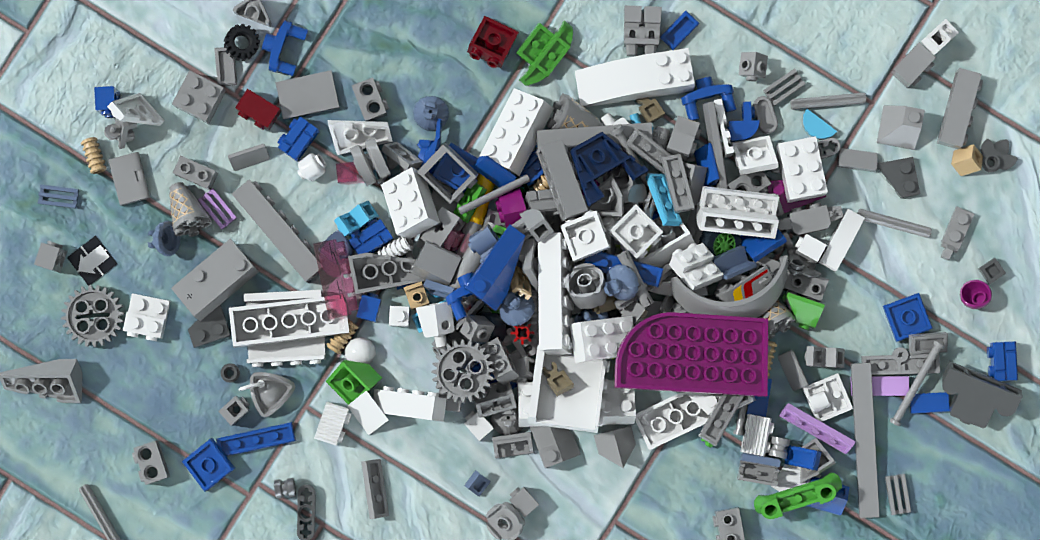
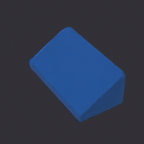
M708 143L697 149L694 155L698 166L708 167L704 186H713L717 184L720 177L712 144Z
M480 156L473 166L475 171L499 188L516 179L514 174L489 156Z

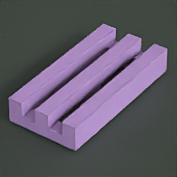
M213 188L198 199L222 230L237 219ZM212 194L231 216L229 220L210 197ZM206 199L210 202V204L214 207L218 214L223 218V220L225 221L224 224L220 222V220L204 202Z

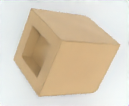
M973 144L954 150L951 165L960 176H964L981 170L983 156Z

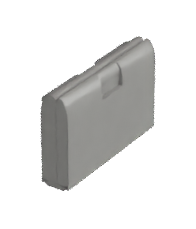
M139 152L108 160L120 206L150 198Z

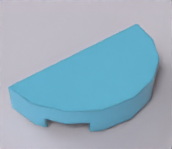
M805 110L803 125L805 131L811 137L816 136L817 139H826L832 137L837 132L810 110Z

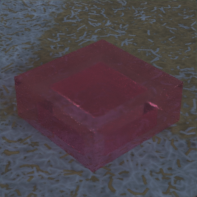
M354 162L336 164L338 184L357 182Z
M451 230L443 247L449 251H457L466 234L458 230Z

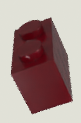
M248 88L235 107L239 111L238 115L245 120H248V118L254 120V125L261 130L265 128L270 130L282 112L280 108Z

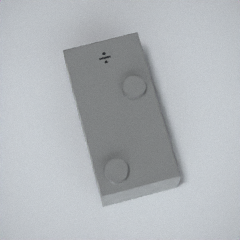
M229 239L171 289L191 314L201 321L259 271L237 244Z

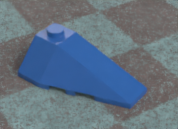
M510 224L464 287L495 311L508 294L525 239V235Z

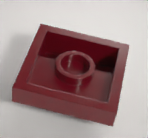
M484 16L469 44L467 53L475 60L482 59L487 61L488 66L492 68H502L519 32Z

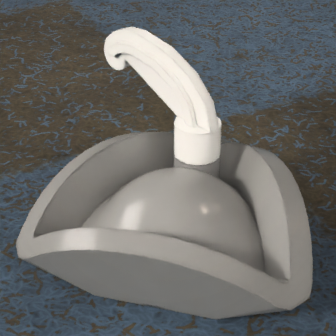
M256 372L251 375L250 384L240 387L239 391L250 389L257 411L262 417H268L288 400L295 390V384L279 375Z

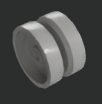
M374 138L365 141L367 154L364 153L360 145L350 148L354 158V165L366 186L376 182L373 173L375 169L381 179L391 176Z

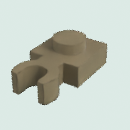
M649 97L635 100L638 104H642L639 107V111L647 123H653L665 116V112L656 98L651 101Z
M555 362L551 363L553 370L549 371L545 366L543 367V374L547 377V384L557 397L574 388V383L565 371L558 372Z

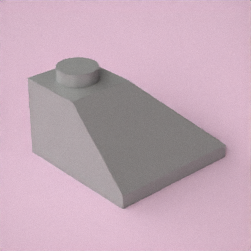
M884 105L877 143L915 150L925 110L908 106Z

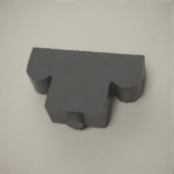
M949 361L942 376L943 390L947 394H955L950 403V415L968 425L973 424L980 428H986L995 409L1002 416H1011L1015 413L1022 399V390Z

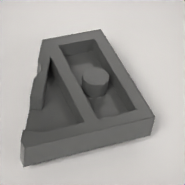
M913 157L877 163V169L882 172L887 182L895 189L900 198L920 195Z
M221 304L203 320H197L188 329L194 348L231 336Z

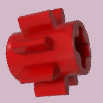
M524 324L514 326L515 332H510L511 335L516 336L514 342L521 340V345L524 344L526 339L531 342L529 334H534L533 331H529L531 324H528L527 327ZM525 328L527 330V337L522 336L519 338L517 330Z

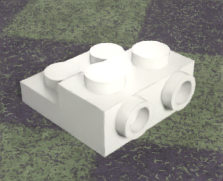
M770 136L732 142L734 149L733 157L740 175L778 168V161Z
M635 204L608 233L621 245L620 248L623 251H629L632 260L637 258L641 260L648 253L646 249L650 245L654 247L661 240L660 235L663 231Z
M587 211L583 213L582 217L577 219L570 218L565 221V224L560 225L574 262L611 248L600 213L597 211Z
M692 243L683 251L681 249L675 250L669 266L691 291L722 280L724 275L712 262L714 255L703 243L698 245Z
M132 294L129 309L126 312L123 331L127 332V336L138 338V335L141 334L146 335L145 339L157 341V338L163 339L171 301Z

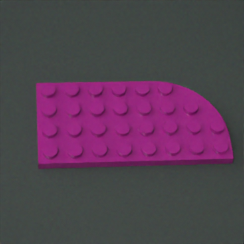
M678 312L660 313L646 318L627 333L619 347L615 362V388L766 397L768 396V319Z

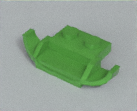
M564 20L560 29L554 34L541 23H538L517 50L516 54L530 65L527 72L519 79L525 86L537 83L548 77L570 49L573 27Z

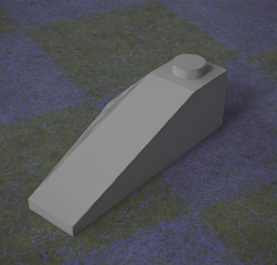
M373 253L348 256L349 278L353 295L423 282L425 279L410 273L417 259Z
M58 359L0 372V381L6 390L23 394L31 392L39 394V397L44 399L48 396L56 398L57 402L81 403L82 371L77 359Z
M549 426L530 427L544 468L581 455L576 440L568 429Z

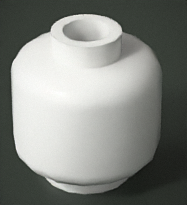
M310 153L298 162L299 170L297 172L303 180L307 179L313 182L325 173L327 164L321 155Z

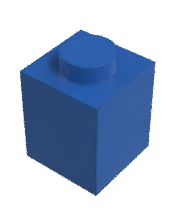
M368 292L367 296L362 295L356 317L376 323L382 302L381 299H378L379 295Z

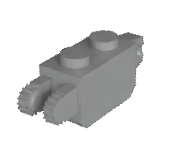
M821 203L809 205L810 209L803 210L802 207L791 209L792 213H789L787 218L779 220L778 229L781 232L791 230V234L794 236L826 230L831 222L843 218L841 206H821Z

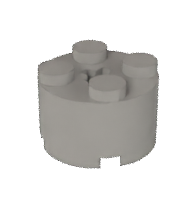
M590 263L574 267L570 275L568 273L566 276L565 285L576 307L579 309H591L605 304L608 295L603 289L606 283L603 272Z

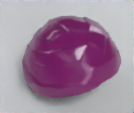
M970 280L962 286L960 299L968 308L982 309L990 303L992 291L983 281Z

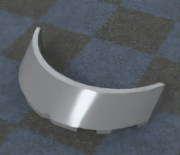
M788 256L779 258L781 266L773 280L764 289L751 297L731 302L710 300L691 291L678 277H673L670 280L674 298L687 312L693 314L758 318L773 306L783 291L787 280Z

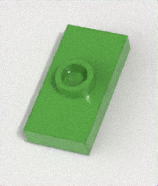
M478 182L471 189L467 187L465 195L460 199L453 213L468 223L476 208L462 215L458 208L484 196L487 190Z

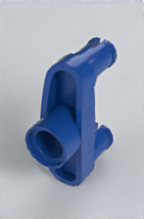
M285 20L276 36L266 33L262 50L271 52L269 71L275 73L278 71L290 76L294 75L296 65L281 61L279 57L286 37L292 36L305 41L308 33L307 29L292 25V22Z
M712 77L696 80L697 90L681 98L688 119L693 121L700 119L696 102L699 100L720 96L722 97L726 113L737 110L733 98V86L729 84L713 85Z
M473 272L457 278L460 288L445 298L448 306H451L457 321L467 317L461 300L473 295L464 288L474 274Z

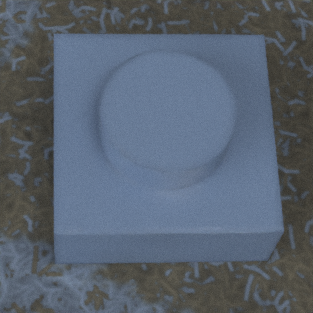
M475 470L464 486L480 497L491 481Z

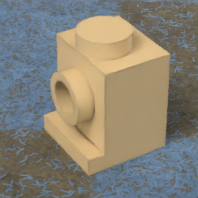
M422 281L403 287L411 310H416L417 307L430 304ZM415 294H420L421 299L419 301L414 300Z

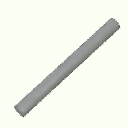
M528 175L522 176L459 207L458 210L462 215L530 182Z

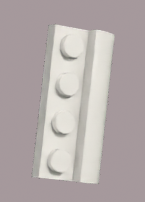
M703 186L700 202L697 204V225L702 231L775 239L779 223L776 217L779 196L776 194Z

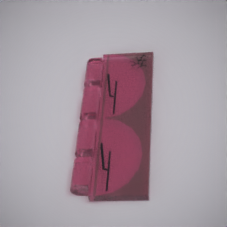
M336 239L314 243L313 246L328 318L334 319L352 315L351 311L358 310L356 296L348 297V294L355 292L352 277L344 278V275L351 274L348 258L340 259V256L347 255L345 242H337Z

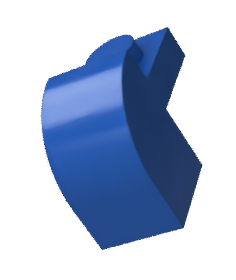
M751 101L741 104L742 121H729L727 123V129L731 136L730 143L748 140L756 133L760 120H752V118H755V107H751Z

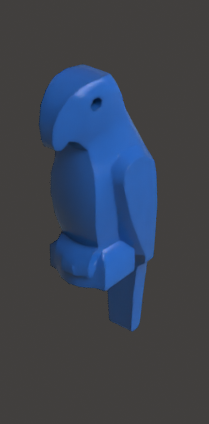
M437 119L435 140H419L417 144L421 149L418 154V158L423 161L421 167L441 147V119ZM439 160L429 170L431 174L434 173L436 167L439 164Z

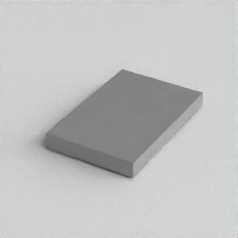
M331 70L275 82L283 120L340 108Z

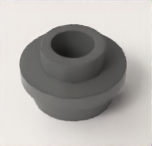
M226 364L221 369V377L226 382H235L240 376V370L235 364ZM230 369L234 371V375L232 377H229L227 375V372Z

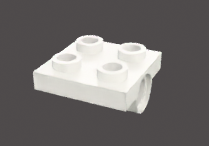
M838 373L802 388L814 418L821 422L853 409Z

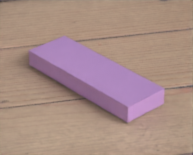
M872 376L873 396H906L909 391V376ZM850 377V393L852 396V381Z

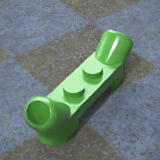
M829 473L822 479L771 495H758L754 500V507L756 512L762 514L765 518L775 519L783 516L784 512L816 502H820V504L830 502L835 498L836 492L842 488V481L837 474Z

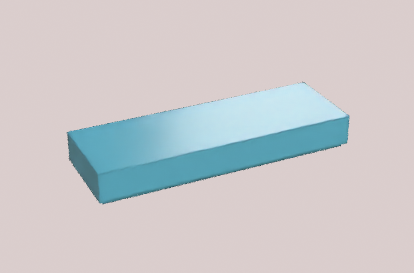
M648 173L645 178L663 226H679L682 220L679 213L674 212L665 175Z

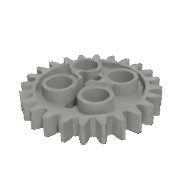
M89 285L88 290H86L82 286L81 293L74 290L76 296H68L71 300L70 303L64 302L68 308L61 310L66 313V316L61 317V319L67 321L63 327H69L66 334L73 333L72 340L79 338L78 344L81 345L85 341V346L89 347L92 342L93 347H97L99 342L104 346L105 339L111 342V335L118 336L115 332L116 329L122 330L118 324L124 323L120 316L125 313L119 312L123 305H117L120 298L113 299L114 292L107 294L108 288L105 287L101 291V286L97 285L94 290L93 286ZM104 300L106 308L100 311L97 307L98 303ZM85 302L87 309L81 313L78 309L79 304ZM92 311L96 314L110 313L108 317L76 319L78 315H92ZM105 319L108 323L107 328L101 330L99 323ZM83 321H86L88 323V329L82 332L80 330V324Z
M463 339L460 345L457 341H454V347L446 344L448 350L440 349L443 355H436L435 357L439 362L432 363L437 367L436 370L431 371V373L437 375L432 380L439 382L435 387L437 389L443 388L440 394L445 395L448 393V400L454 396V402L456 403L460 398L464 404L467 398L470 402H473V396L481 399L479 393L487 394L484 388H491L492 386L488 381L495 379L490 376V373L496 372V370L490 368V366L494 365L493 361H488L491 355H484L487 349L482 348L479 350V343L473 347L471 340L467 345ZM461 353L464 354L463 362L456 363V356ZM472 356L473 359L468 363L469 357ZM475 363L481 364L479 372H473L472 370ZM461 368L468 371L466 375L459 372ZM453 370L455 373L454 378L447 380V372ZM459 380L457 387H455L454 384ZM471 380V387L464 390V381Z

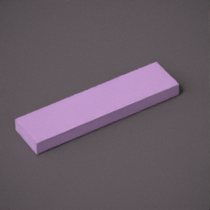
M789 403L779 415L781 418L844 454H847L855 444L854 440Z

